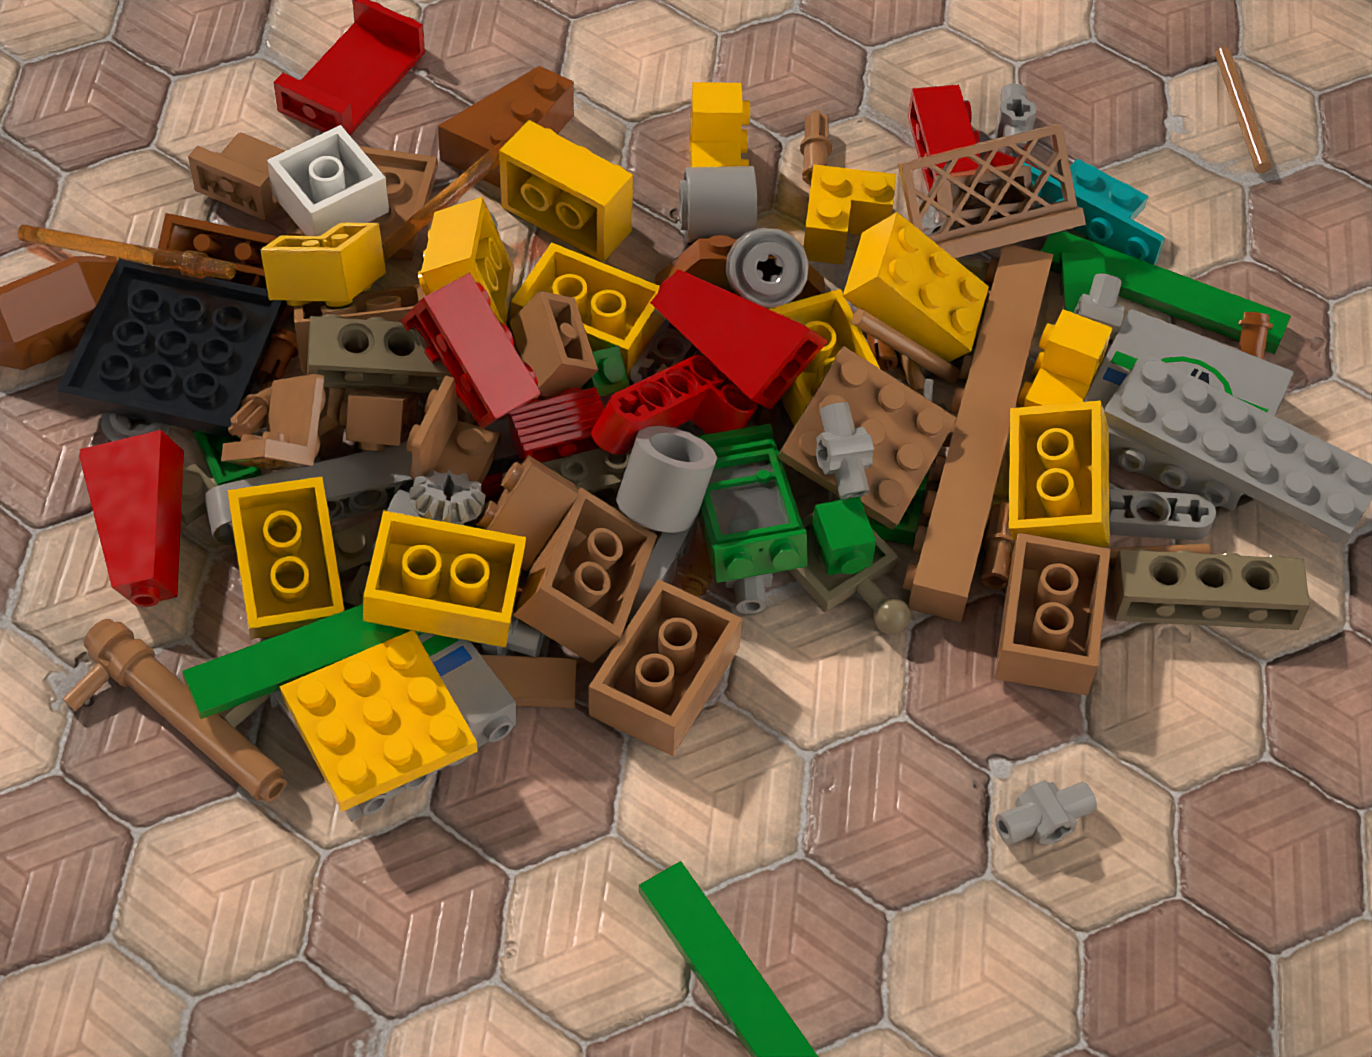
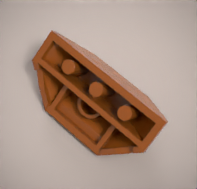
M165 213L156 255L167 269L267 289L261 249L278 237ZM286 305L278 326L294 314V306Z
M716 235L709 239L696 240L655 276V284L660 286L664 280L672 276L677 269H680L736 294L730 287L726 275V260L733 243L738 239L725 235ZM769 255L766 261H758L756 269L763 272L762 280L769 281L771 275L780 274L781 267L775 265L776 257ZM810 264L808 265V278L801 293L789 303L826 293L824 277Z
M73 256L0 287V366L25 370L76 348L118 260L116 257Z

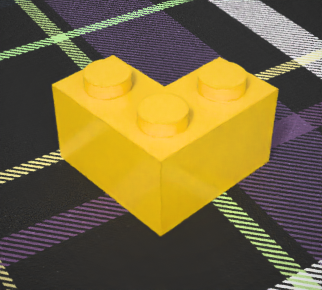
M692 82L689 132L690 167L749 166V159H741V154H747L748 129H742V125L750 124V100H742V83Z
M813 164L803 245L807 260L843 265L847 234L862 235V232L892 215L896 174Z
M338 223L321 236L281 235L261 249L269 300H286L287 304L291 306L305 305L312 301H326V305L330 307L348 305L353 302L355 296L362 291L370 289L372 287L371 284L386 273L379 223Z
M1063 309L1056 324L1047 323L1038 348L1045 351L1041 350L1032 370V375L1036 376L1033 383L1027 381L1024 383L1016 406L1031 407L1084 402L1103 363L1112 327Z

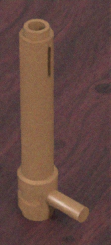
M103 619L89 630L84 639V647L88 650L89 658L96 665L62 698L71 709L76 712L111 677L120 686H129L256 800L263 799L266 802H271L283 792L287 785V780L283 777L284 771L220 714L216 713L200 719L187 686L155 658L153 649L142 639H134V633L122 622H114L111 619Z

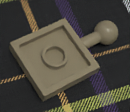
M837 497L833 501H838L842 499H840V497ZM814 512L803 518L801 523L807 533L808 567L788 570L790 574L825 612L858 593L874 610V622L881 632L889 635L903 632L908 627L911 619V613L907 604L898 598H887L873 583L897 567L899 556L872 529L876 539L872 567L864 568L855 574L839 573L827 576L812 533Z

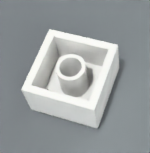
M341 125L267 160L272 195L306 236H321L338 223H367L389 212L386 177Z

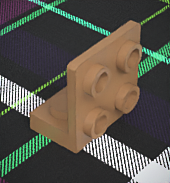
M242 132L238 133L221 153L212 152L197 145L188 156L194 190L266 221L280 204L272 195L267 160L285 152V150Z
M309 374L274 380L266 432H263V436L241 435V441L223 443L221 462L269 471L313 466L314 458L317 456L320 447V438L317 434L319 417L326 399L323 389L324 376Z
M445 376L439 389H433L430 392L425 406V417L421 425L415 424L409 434L407 450L412 452L410 478L415 481V478L418 476H427L429 470H434L441 474L446 473L449 469L455 475L467 473L469 481H477L482 485L501 445V433L458 421L456 383L453 377ZM444 493L446 500L450 501L452 494Z

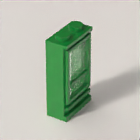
M771 424L696 436L705 441L717 456L697 515L716 583L808 567L807 533L803 529L782 462L776 458L779 453L773 438Z

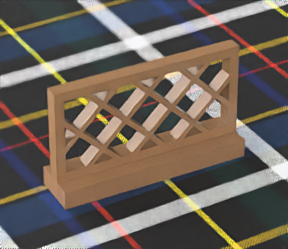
M1059 123L898 163L910 223L924 233L921 219L929 206L946 215L947 218L940 230L926 236L953 258L1086 225L1083 208L1077 207L1063 127ZM1052 135L1054 153L1045 165L1029 153L1039 138ZM1027 141L1023 149L1015 145ZM1002 147H1008L1019 155L1007 175L990 165L997 150ZM987 151L983 159L975 155ZM963 157H968L979 165L967 186L949 174L957 160ZM1025 160L1042 170L1030 191L1013 180ZM947 162L943 170L935 165ZM1056 164H1057L1058 172H1059V173H1057L1056 171L1053 170L1054 167L1056 166ZM928 167L939 175L927 196L915 189L911 170ZM985 170L1003 180L991 201L974 191ZM1049 175L1061 183L1064 200L1049 204L1037 196ZM945 180L963 190L951 211L934 201ZM1009 186L1027 196L1018 212L1011 214L998 207ZM969 196L974 197L987 206L979 221L972 224L958 217ZM917 197L923 200L920 207H918ZM1033 201L1041 205L1038 207L1030 208ZM994 211L1001 215L990 219ZM954 221L961 225L960 227L950 229Z

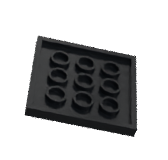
M118 259L56 390L58 400L62 403L232 438L228 430L232 425L231 418L242 408V400L251 392L272 341V333H275L287 302L286 300H269L267 289Z

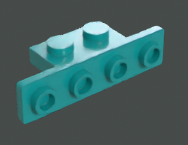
M1077 158L1070 166L1077 207L1083 208L1086 225L1071 229L1105 247L1156 265L1165 238L1161 234L1134 221L1144 210L1149 196ZM1031 166L1032 185L1034 186L1042 171ZM1049 175L1037 196L1049 204L1064 200L1061 183ZM1034 201L1035 207L1041 206Z

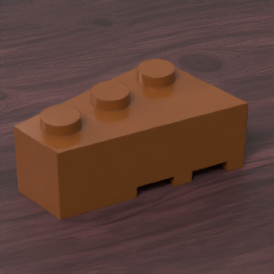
M541 66L532 69L438 125L440 160L501 188L499 150L528 120L544 128L551 129L558 135L574 116V81Z

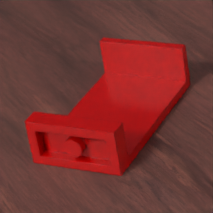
M352 0L354 23L301 80L282 73L273 82L277 110L323 133L341 125L351 136L425 54L423 24L415 21L413 18L383 7L377 2Z

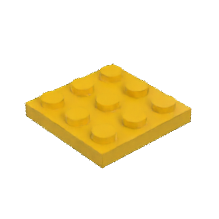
M413 630L280 686L281 696L341 812L478 752L475 737L416 632Z

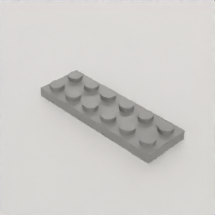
M1145 352L1140 355L1104 409L1109 426L1344 544L1348 542L1372 500V464Z

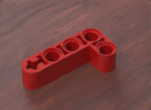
M695 355L613 394L595 423L591 435L595 443L603 450L612 454H624L633 449L638 432L646 427L664 426L675 428L692 420L706 434L745 428L757 409V403L748 398L706 356Z

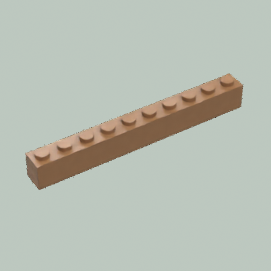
M1008 244L1002 247L999 259L991 258L985 283L993 285L991 291L988 290L983 306L981 314L984 316L983 322H979L973 343L975 348L974 355L965 354L959 379L967 380L965 388L956 387L950 412L957 413L958 416L942 446L949 448L947 456L938 455L932 481L940 482L938 491H928L922 516L930 518L928 528L919 526L913 552L921 554L918 564L909 562L903 589L911 591L908 604L910 610L962 622L1010 431V408L1016 407L1053 254Z

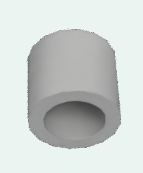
M754 166L685 168L684 180L679 181L680 230H685L687 242L694 243L698 239H709L716 235H725L733 239H739L743 234L757 229V189Z
M759 228L743 234L733 243L727 255L726 275L730 287L738 296L766 308H775L789 303L801 293L808 278L809 263L804 248L794 236L780 229ZM772 255L776 257L775 265L781 267V272L779 275H771L769 281L762 280L763 272L756 269L758 261H766L768 256Z
M651 426L640 430L616 498L619 509L632 521L655 531L677 533L685 532L692 528L717 460L714 450L700 438L676 428Z

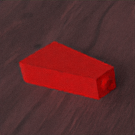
M677 269L672 276L663 281L658 293L650 302L748 398L770 410L828 342L822 335L799 322L680 269Z
M162 430L80 449L79 458L112 588L132 604L140 607L155 606L159 601L178 597L184 450Z

